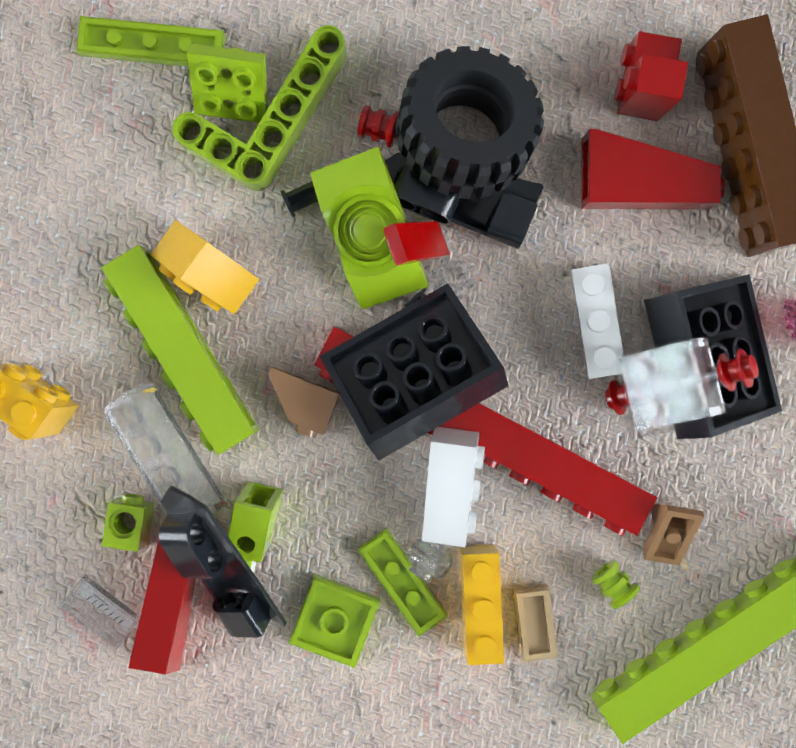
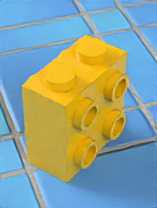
M7 362L6 364H0V419L9 425L8 431L23 440L60 434L79 407L77 403L70 399L72 394L60 385L52 384L51 386L41 379L43 374L30 364L23 363L19 365Z

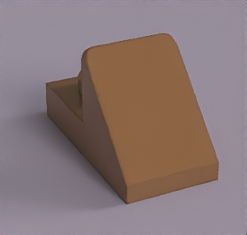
M654 504L651 509L654 525L642 549L644 560L680 565L704 519V513L699 510Z

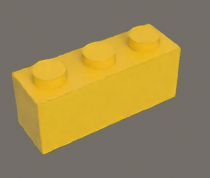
M494 544L459 547L463 647L467 665L504 664L499 552Z

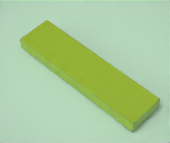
M80 16L76 52L84 57L188 67L187 50L190 43L224 48L225 33L223 30Z

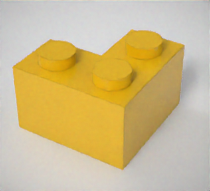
M176 219L150 254L161 263L158 268L161 273L173 280L174 284L192 295L194 290L202 293L203 295L200 300L217 312L223 307L232 314H235L259 281L256 276Z

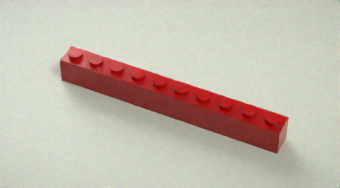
M335 326L333 327L314 363V366L321 369L318 376L333 383L320 356L354 336ZM480 403L439 426L479 432L478 446L485 447L483 463L494 469L500 463L511 469L509 476L520 483L528 486L532 480L543 486L540 493L559 503L562 497L575 503L572 510L589 519H592L594 514L606 519L603 526L621 536L624 535L625 531L638 536L658 498ZM433 429L432 431L428 432V434H430V435L433 436V433H434V430H435V429Z

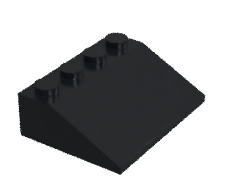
M750 274L644 300L663 383L716 371V364L720 354L725 353L730 359H735L739 349H743L747 356L753 355L758 366V377L754 378L753 386L749 388L740 381L736 382L734 391H729L720 383L719 379H713L665 390L677 439L712 438L782 412Z
M448 283L320 356L364 441L378 461L509 386L503 365Z

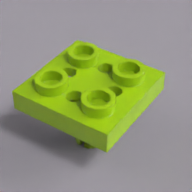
M190 43L187 50V60L195 114L259 123L268 109L266 54L245 51L238 47L228 49Z

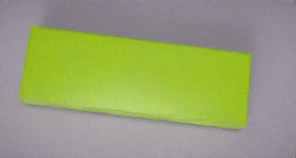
M387 527L358 547L357 550L418 637L448 617L445 609Z

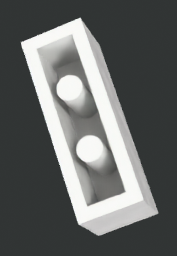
M609 263L572 269L571 277L587 377L592 379L627 373Z
M443 427L435 428L430 443L422 541L465 547L467 535L475 534L477 512H471L472 501H479L481 480L474 479L475 468L482 469L485 451L484 446H478L479 432Z

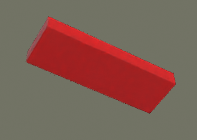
M439 221L395 223L383 228L396 266L440 259L450 255Z

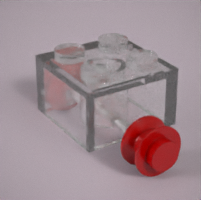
M707 338L689 339L619 357L624 383L621 385L617 380H612L605 392V398L609 408L614 409L618 415L625 414L627 406H629L632 411L636 431L711 417L726 412L718 382L729 391H734L736 382L740 381L746 387H752L754 378L758 377V366L753 355L747 356L743 349H739L735 359H730L725 353L720 354L716 367H714Z

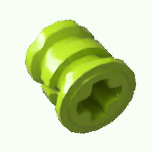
M615 560L604 564L591 577L594 584H599L602 587L600 592L604 597L612 599L610 602L612 609H618L627 604L640 590L638 583L631 584L629 582L630 576L625 571L618 569L619 564Z

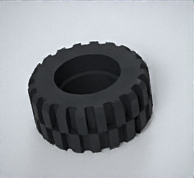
M470 46L457 47L456 52H451L450 48L437 52L435 60L433 57L426 58L419 64V69L411 73L407 80L406 88L403 91L396 123V136L399 138L397 145L400 154L403 157L407 156L405 164L412 173L418 171L421 174L419 180L426 186H430L432 183L439 187L437 192L447 196L449 191L458 193V198L469 199L472 193H477V197L482 198L490 196L493 189L496 192L504 190L510 185L512 180H516L523 172L543 131L544 120L542 114L544 109L540 97L535 98L538 90L532 80L527 81L525 79L527 73L519 65L516 67L509 63L510 58L501 53L499 57L490 54V49L479 47L478 51L470 50ZM451 106L472 107L490 118L498 131L499 137L487 142H470L460 139L443 126L437 113Z

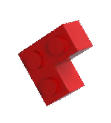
M639 31L630 44H625L620 65L625 66L623 79L618 80L614 93V101H619L617 114L658 122L682 100L688 62L679 60L682 39Z

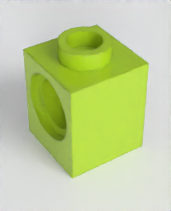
M124 493L121 497L108 502L101 546L138 552L147 546L154 503L144 501V496L131 493ZM124 512L132 514L135 518L136 525L134 529L128 528L124 524Z

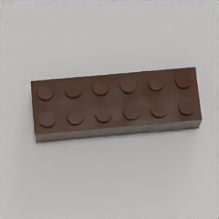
M766 14L723 25L697 52L696 69L699 76L703 77L706 89L704 94L705 105L708 111H711L713 117V138L716 145L720 146L723 158L721 164L722 174L725 180L729 182L732 194L730 197V207L732 212L737 215L740 227L738 233L739 243L746 251L747 257L796 245V125L769 16Z

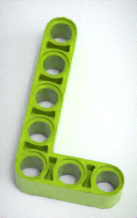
M324 25L314 32L247 144L192 112H184L174 120L172 132L175 139L189 153L248 189L254 191L266 189L272 183L346 60V46L342 31L335 26ZM327 43H334L338 46V49L333 53L327 54L321 51L323 45ZM309 73H315L320 76L319 80L312 85L304 84L302 79ZM295 103L301 106L300 111L294 116H287L283 113L284 108L289 104ZM190 128H200V134L196 139L186 140L185 136ZM271 134L282 136L281 143L276 147L265 146V140ZM226 145L232 147L228 158L216 159V153L220 147ZM251 165H262L263 171L259 177L255 179L246 177L247 169Z

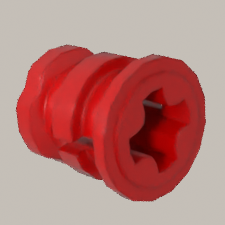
M365 105L358 122V137L370 136L371 141L375 142L385 140L387 147L392 148L396 139V123L399 112L395 111L391 116L387 115L386 110L378 109L376 112L372 111L371 106Z

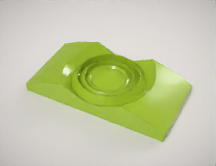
M380 146L310 172L322 215L333 235L344 273L362 310L429 287V282L421 262L396 266L384 235L383 228L395 223H407Z

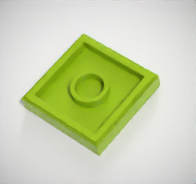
M314 574L288 644L355 668L380 604V598Z

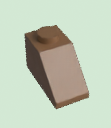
M271 367L268 375L288 421L297 425L295 431L315 438L317 433L324 435L340 398L339 392L276 367Z

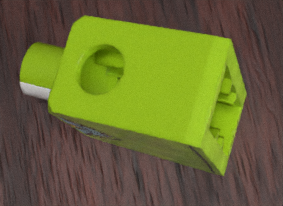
M249 481L234 503L228 537L254 573L256 562H262L270 546L283 489Z

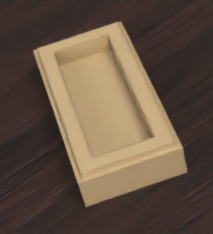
M543 584L513 588L512 593L522 662L558 658L549 586Z

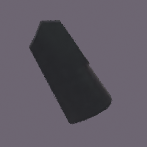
M396 153L385 160L402 208L433 221H439V223L449 224L453 222L516 249L520 248L538 206L537 201L544 188L540 183L516 179L512 180L510 185L500 192H496L493 189L491 195L478 198L477 193H472L469 199L458 198V193L449 191L447 196L437 192L438 186L432 183L430 186H426L419 180L421 174L418 171L412 173L405 164L407 156L403 157L400 153Z
M171 485L160 501L168 515L160 527L159 541L179 574L186 579L202 580L214 599L212 604L214 612L232 637H261L271 619L285 627L287 624L286 620L208 507L190 494Z

